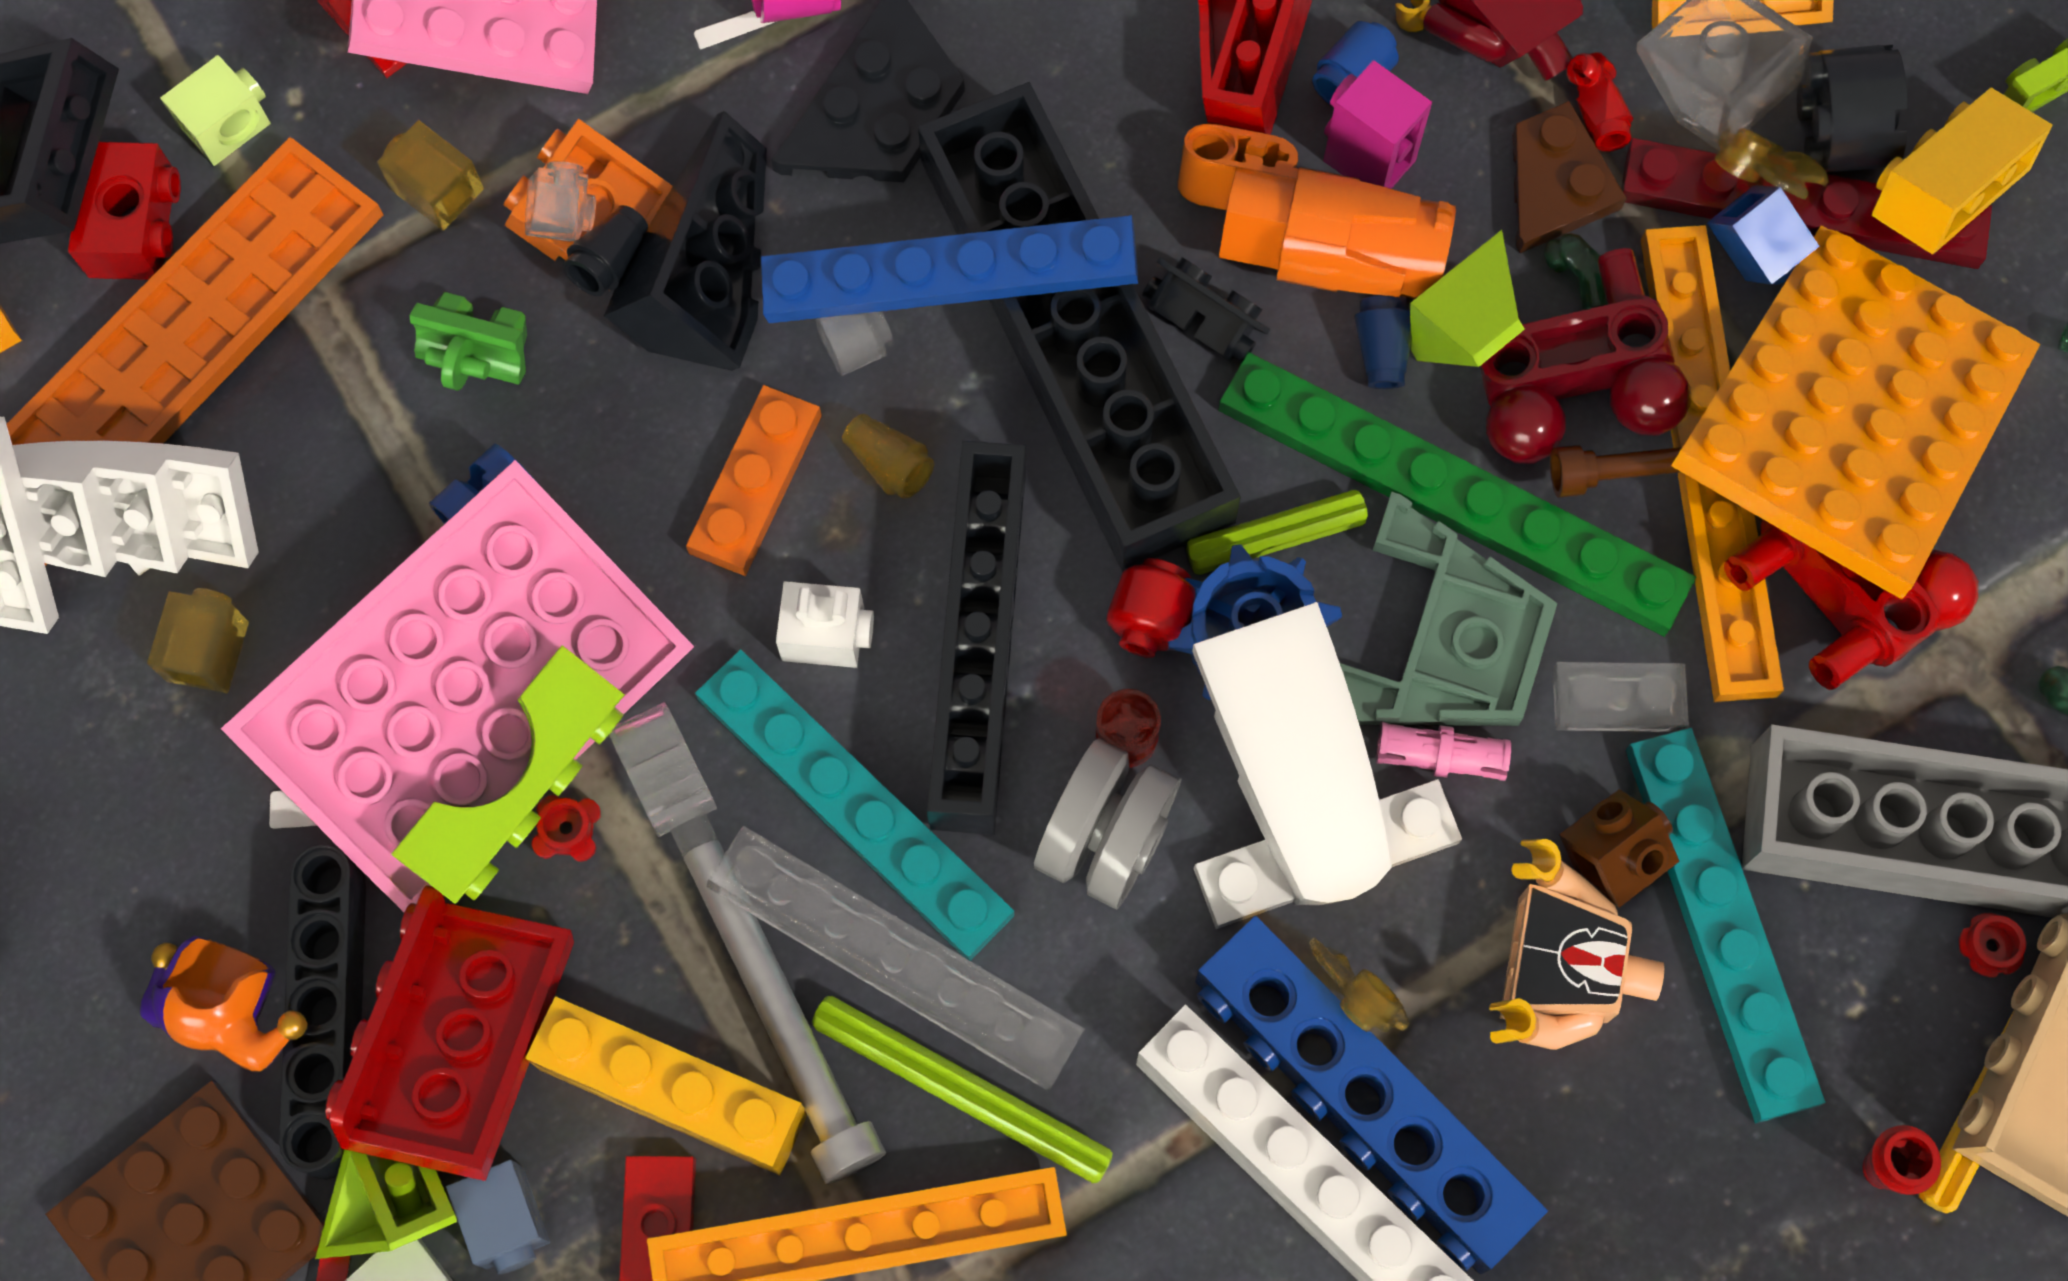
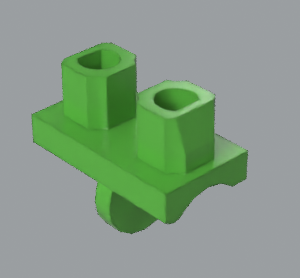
M443 292L433 306L416 303L409 315L410 323L414 325L416 330L415 358L425 360L426 365L441 368L443 387L459 391L465 385L468 376L483 380L491 377L517 385L520 384L526 373L524 345L527 337L526 317L523 312L501 307L495 310L490 321L474 318L472 304L465 297L448 292Z

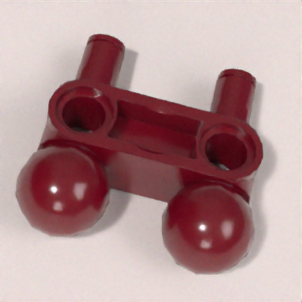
M1614 249L1602 254L1598 258V266L1608 305L1522 324L1525 330L1480 366L1483 386L1486 391L1488 404L1491 406L1486 418V434L1492 447L1500 455L1514 463L1534 464L1550 456L1552 448L1559 446L1566 431V416L1557 400L1611 388L1610 406L1618 421L1624 427L1640 436H1660L1676 428L1686 416L1692 402L1691 386L1681 369L1674 364L1675 360L1668 336V320L1661 309L1660 303L1645 296L1632 249ZM1631 334H1643L1651 339L1647 345L1642 347H1630L1622 342L1626 336ZM1509 362H1520L1527 366L1522 373L1515 376H1507L1498 371L1502 365Z

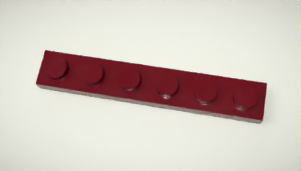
M1632 138L1627 149L1621 190L1627 198L1625 203L1712 219L1754 185L1781 187L1813 237L1822 225L1827 229L1850 236L1856 242L1872 250L1972 269H1979L1986 260L1992 205H1989L1932 255L1871 216L1882 192L1876 188L1877 183Z

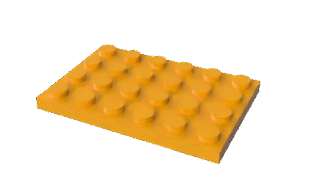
M1821 225L1814 236L1820 247L1795 266L1671 466L1902 600L1914 586L2033 360L2040 343L1971 306L1961 298L1917 276L1907 268L1863 246L1850 236L1827 229Z

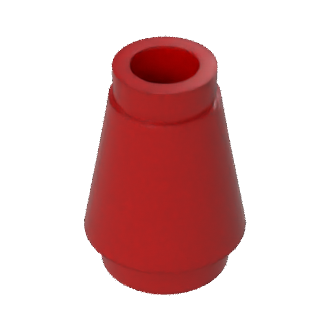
M1898 1125L1880 1134L1870 1152L1864 1158L1862 1169L1866 1180L1876 1188L1905 1195H1915L1928 1190L1936 1182L1941 1170V1156L1935 1142L1924 1131L1913 1126Z

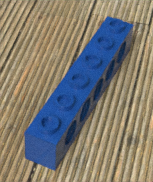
M1256 915L1198 970L1195 983L1202 990L1197 993V998L1208 1012L1223 1024L1231 1019L1249 1037L1243 1044L1252 1057L1269 1072L1278 1067L1296 1085L1291 1094L1297 1103L1317 1121L1326 1116L1344 1134L1339 1140V1144L1344 1151L1364 1170L1368 1171L1374 1165L1393 1185L1387 1192L1395 1204L1415 1221L1423 1215L1442 1235L1436 1241L1439 1248L1463 1271L1466 1272L1471 1266L1480 1275L1491 1270L1548 1212ZM1260 986L1272 987L1282 995L1285 1009L1276 1016L1261 1015L1253 1009L1249 1000V993ZM1306 1034L1322 1036L1331 1047V1061L1324 1065L1307 1063L1298 1053L1297 1039ZM1354 1082H1364L1372 1086L1379 1097L1378 1111L1370 1115H1362L1353 1111L1345 1098L1346 1086ZM1413 1131L1423 1138L1427 1146V1158L1423 1164L1411 1165L1398 1157L1394 1148L1396 1133ZM1460 1180L1472 1188L1476 1197V1206L1471 1215H1458L1447 1207L1443 1197L1447 1181Z

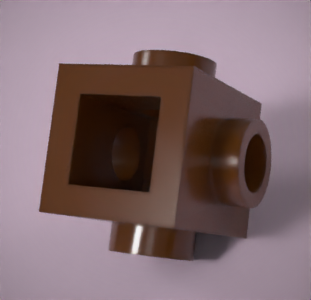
M1620 789L1596 804L1591 811L1559 834L1575 871L1619 908L1680 862L1669 837L1673 832V828L1664 812L1654 803L1647 801L1643 804Z

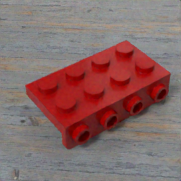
M426 885L421 892L417 904L410 903L404 912L400 926L401 943L394 960H387L379 972L376 983L377 1001L369 1020L362 1019L354 1032L351 1044V1056L353 1059L344 1080L339 1079L333 1084L327 1098L325 1115L326 1119L330 1121V1126L341 1149L486 1181L530 1063L525 1057L552 1004L574 945V939L570 929L445 903L442 893L434 887Z

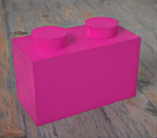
M1373 60L1358 78L1353 74L1348 75L1340 83L1331 98L1330 105L1334 107V111L1324 130L1328 140L1323 161L1343 176L1359 178L1360 181L1392 189L1416 162L1432 101Z

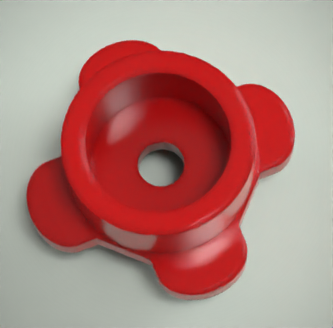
M555 795L546 796L538 803L537 813L541 819L536 824L538 834L532 839L531 843L534 852L543 859H549L555 854L570 855L578 862L589 860L596 852V844L592 840L594 824L601 818V809L598 804L590 798H584L577 802L570 798H558ZM565 823L572 824V831L568 834L561 833V826Z

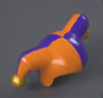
M197 936L184 941L179 948L172 943H162L153 950L151 961L154 965V971L141 1001L140 1015L153 1027L161 1028L171 1039L180 1045L196 1050H215L242 1068L250 1071H262L276 1059L289 1040L298 1039L307 1030L308 1024L304 1015L290 1010L279 1018L276 1028L267 1033L261 1032L258 1018L267 1000L276 973L275 969L263 960L231 946Z

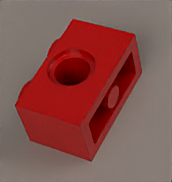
M98 143L75 229L70 234L68 253L88 278L149 280L163 266L164 258L171 256L173 232L169 219L172 203H177L180 198L181 180L178 169L171 165L157 143ZM137 206L130 214L121 216L127 209Z

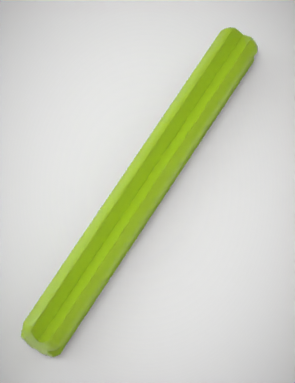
M826 996L816 1009L812 1024L822 1034L1091 1183H1098L1106 1173L1112 1161L1113 1153L1102 1144L834 996Z

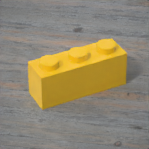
M1993 88L1988 89L1971 104L1965 101L1962 102L1949 116L1943 128L1938 132L1934 129H1929L1920 138L1907 158L1902 159L1897 156L1887 165L1876 184V188L1882 192L1871 216L1933 255L2031 170L2053 124Z

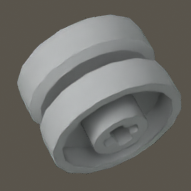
M1098 738L1093 741L1085 752L1060 797L1040 842L1034 860V869L1065 883L1080 872L1093 851L1095 855L1086 876L1087 895L1117 910L1128 896L1139 874L1142 875L1161 841L1168 824V814L1180 787L1181 778L1151 764L1137 773L1124 796H1122L1120 793L1129 771L1128 752Z

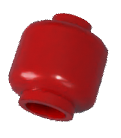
M1148 558L1144 560L1142 565H1134L1123 571L1109 606L1106 620L1110 628L1121 637L1119 645L1124 650L1145 658L1155 657L1157 651H1171L1168 648V641L1178 638L1182 628L1191 623L1192 609L1196 597L1193 585L1185 580L1186 578L1190 579L1191 576L1183 568L1165 560Z

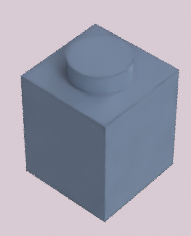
M508 1160L491 1167L486 1181L467 1177L446 1186L473 1265L486 1270L495 1267L497 1275L509 1273L534 1262L537 1259L534 1250L551 1243L525 1169L513 1160Z

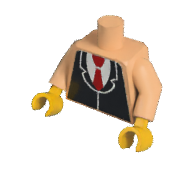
M1523 839L1520 844L1530 850L1532 864L1513 863L1511 868L1512 874L1515 878L1522 880L1536 879L1539 886L1529 884L1518 898L1503 998L1501 1002L1489 1005V1010L1500 1012L1499 1018L1506 1021V1029L1490 1032V1039L1495 1044L1518 1040L1521 1043L1557 1050L1596 1035L1603 1023L1610 1022L1619 1014L1623 994L1657 1001L1663 985L1664 962L1628 955L1632 923L1625 918L1619 917L1616 906L1582 875L1561 860L1560 851L1554 842L1548 839Z

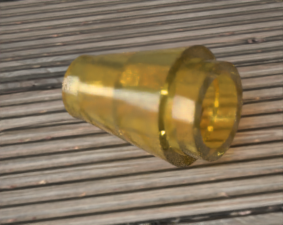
M867 414L858 415L846 427L842 436L843 443L850 448L851 452L886 494H897L903 499L910 498L918 493L931 477L934 469V460L928 456L927 447L923 443L872 419Z

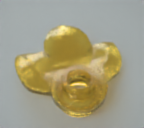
M1740 128L1736 134L1723 132L1717 141L1720 149L1715 156V161L1723 169L1745 181L1755 183L1762 176L1770 184L1781 187L1782 190L1804 200L1808 196V190L1803 182L1818 183L1824 187L1829 182L1826 171L1813 158L1800 152H1786L1782 146L1749 129Z
M1315 937L1310 940L1313 956L1326 973L1337 983L1345 997L1339 1003L1341 1009L1358 1027L1366 1032H1369L1373 1027L1383 1032H1389L1393 1027L1404 1031L1410 1025L1403 1004L1380 978L1366 969H1362L1355 976L1344 954L1333 955Z

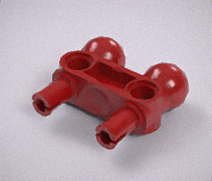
M1765 520L1761 522V535L1729 557L1724 563L1727 577L1742 591L1750 590L1778 569L1784 567L1838 629L1842 636L1809 661V669L1812 676L1822 687L1828 690L1836 689L1869 664L1886 667L1901 660L1909 651L1934 632L1951 628L1964 622L1973 612L1978 601L1979 581L1970 565L1955 553L1932 550L1914 586L1901 600ZM1886 617L1891 619L1896 624L1898 629L1892 626L1888 622Z

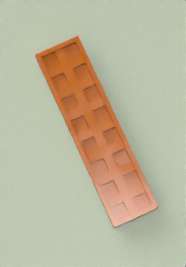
M289 137L7 423L12 445L55 441H130L163 444L384 216L379 205L301 144Z

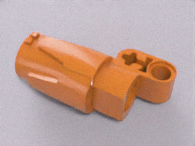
M1217 124L1197 125L1185 135L1178 177V190L1189 202L1227 210L1219 258L1278 269L1276 281L1332 292L1341 290L1391 297L1404 296L1410 299H1416L1443 277L1453 233L1456 205H1451L1444 201L1424 200L1419 196L1360 181L1359 178L1302 167L1298 169V152L1294 145L1286 139L1275 135Z

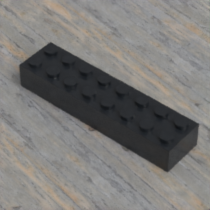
M1030 81L918 126L921 162L957 235L1099 219ZM1133 284L989 300L1122 572L1128 567L1142 564L1145 559L1156 558L1187 545L1190 539L1219 531L1236 523L1241 496Z

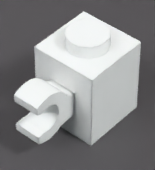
M784 581L776 637L781 660L784 662L857 668L859 649L871 647L874 612L873 610H864L860 588Z

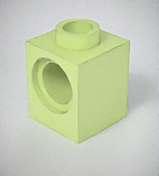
M219 55L215 56L160 97L178 127L213 166L217 165L271 124L259 103L266 95L255 79L244 68L234 73Z

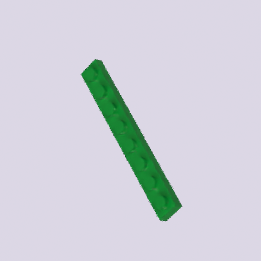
M1250 352L1247 353L1220 400L1219 412L1389 498L1391 492L1401 494L1413 503L1411 508L1436 522L1440 521L1448 528L1663 637L1671 629L1696 579V576Z

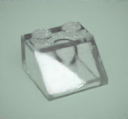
M1687 0L1637 42L1636 51L1674 119L1716 150L1723 153L1802 83L1805 70L1806 53H1809L1812 36L1759 0Z

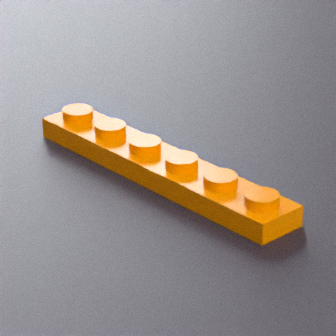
M1055 1167L648 1238L647 1244L653 1281H820L1067 1236Z

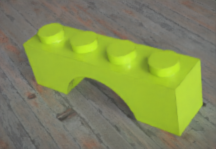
M562 645L517 699L528 720L531 732L529 760L518 782L500 798L481 806L464 808L433 802L393 850L391 855L456 904L464 894L474 901L499 871L490 862L506 841L517 848L541 819L532 809L549 789L559 796L580 771L583 765L575 760L574 757L589 738L600 745L622 719L624 714L615 706L625 694Z

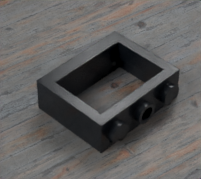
M73 38L0 54V244L72 232L75 229L119 68ZM38 101L11 195L4 196L30 103Z

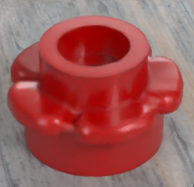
M1982 913L1973 917L1970 920V927L1964 928L1961 931L1958 941L1961 954L1970 960V968L1984 977L1994 978L1999 973L2005 975L2012 974L2020 968L2024 960L2026 950L2024 932L2015 921L2005 916L1994 913ZM1988 940H1993L1997 944L1995 952L1988 950L1986 946Z

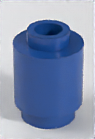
M1355 22L1317 63V72L1312 77V83L1319 96L1330 105L1331 98L1340 83L1350 74L1358 78L1373 60L1388 71H1391L1399 61L1396 49L1397 42L1393 34L1385 26L1376 22Z

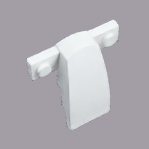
M0 416V626L48 634L57 622L59 615L44 563L106 577L117 561L178 573L188 558L249 568L259 553L239 453L182 445L130 441H55L12 445L5 417Z
M1317 602L1193 645L1192 652L1216 710L1214 718L1239 774L1238 784L1265 838L1263 841L1195 864L1193 869L1216 929L1292 902L1295 905H1324L1353 899L1376 886L1392 867L1461 842V834L1439 779L1379 800L1352 699Z

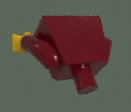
M1410 0L1411 4L1416 7L1414 9L1407 8L1402 3L1395 4L1396 21L1401 29L1407 32H1417L1425 29L1427 32L1486 62L1491 61L1499 68L1527 53L1544 81L1565 70L1573 58L1558 31L1583 14L1581 0H1438L1440 3H1436L1431 6V0Z

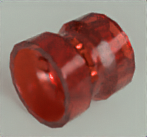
M1122 689L1112 692L1102 701L1097 711L1095 740L1099 738L1128 752L1129 768L1145 763L1152 757L1158 746L1161 714L1157 704L1148 694L1137 689Z

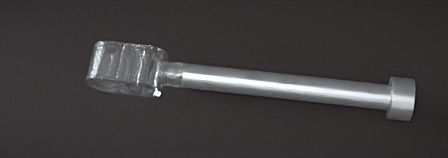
M666 702L660 703L617 724L609 736L658 837L671 832L821 1142L810 1153L825 1184L837 1182L865 1169L881 1159L886 1154V1151L872 1122L867 1121L857 1124L706 815L718 808Z

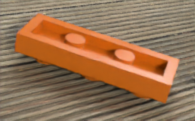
M763 385L686 544L690 555L746 577L822 417L820 406Z

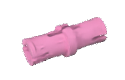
M1381 722L1376 749V763L1405 765L1433 770V776L1447 778L1448 773L1483 776L1500 781H1505L1507 778L1511 759V740L1468 736L1467 734L1454 733L1453 727L1440 725L1438 730Z

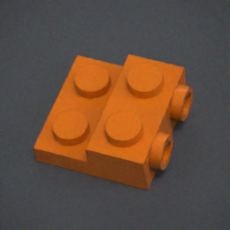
M578 118L567 135L557 128L537 156V159L545 163V166L535 180L531 181L523 175L503 204L512 211L504 226L554 261L559 256L566 260L568 258V247L611 213H614L621 205L629 206L640 213L649 227L673 186Z

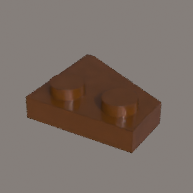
M1569 101L1516 123L1512 137L1513 161L1516 163L1514 203H1517L1518 230L1515 241L1519 253H1523L1623 208L1627 199Z

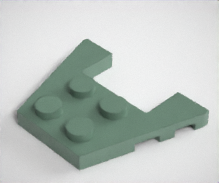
M1391 492L1372 551L1435 571L1401 682L1340 663L1359 725H1381V722L1395 725L1519 726L1525 714L1558 603L1492 557H1489L1487 560L1457 539L1458 534L1440 521L1435 524L1411 508L1413 503L1401 494Z

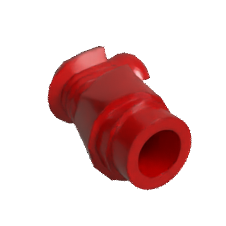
M1580 53L1569 62L1567 77L1570 82L1578 86L1579 97L1576 100L1587 132L1594 139L1597 149L1601 151L1621 149L1631 141L1630 127L1634 118L1619 88L1613 82L1617 71L1611 61L1602 53Z

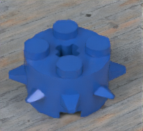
M1241 544L1232 546L1230 561L1220 565L1203 582L1189 578L1185 579L1193 585L1196 595L1191 623L1182 628L1178 638L1168 641V648L1189 653L1192 663L1197 667L1201 675L1192 652L1194 644L1316 603L1314 588L1311 582L1303 576L1306 561L1301 557H1297L1287 564L1270 556H1260L1259 561L1252 560ZM1317 602L1326 627L1342 618L1340 607ZM1204 685L1202 696L1207 700H1211L1207 687Z

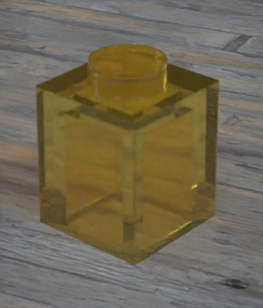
M420 120L406 133H401L394 137L385 148L383 156L377 161L391 191L443 231L484 190L472 160Z
M204 588L194 589L192 595L169 591L147 664L166 682L228 693L249 622L231 603L232 599L223 593Z

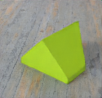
M1502 230L1410 303L1411 352L1417 361L1479 367L1525 330L1518 317Z
M344 1149L315 1259L392 1251L456 1223L455 1213L436 1170Z

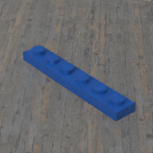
M1132 215L761 256L763 315L768 323L1138 284L1135 232Z

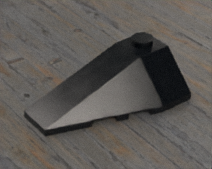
M725 111L715 116L649 225L648 231L643 236L618 287L612 294L604 317L648 352L733 371L740 368L758 321L759 301L751 298L752 272L761 267V249L754 247L755 217L763 213L767 148Z

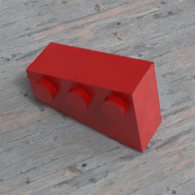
M1198 0L1202 98L1207 123L1271 135L1312 0Z

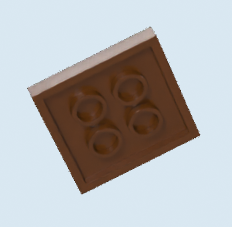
M212 1080L45 1214L94 1281H286L316 1256L325 1223L321 1215L220 1084Z

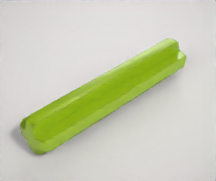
M1347 491L1190 539L1186 547L1187 558L1195 574H1205L1215 571L1220 565L1229 562L1231 548L1234 545L1241 544L1249 556L1254 559L1362 526L1366 523L1368 517L1367 507L1359 491Z

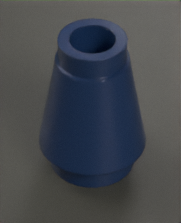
M1382 295L1363 298L1360 300V312L1354 316L1366 375H1368V387L1374 389L1403 387L1405 385V374L1412 340L1409 299L1404 296L1391 297Z

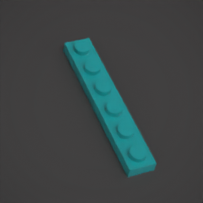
M741 649L695 692L697 700L968 962L1015 916L1014 910Z
M1692 728L1631 743L1625 751L1643 803L1645 804L1649 801L1658 806L1667 816L1673 828V832L1669 837L1680 862L1667 872L1755 1124L1826 1103Z

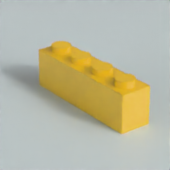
M556 996L525 1057L532 1065L546 1074L781 1176L807 1118V1113L802 1103Z

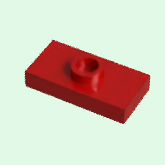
M626 1156L619 1281H653L647 1244L648 1238L693 1231L696 1159L694 1157Z

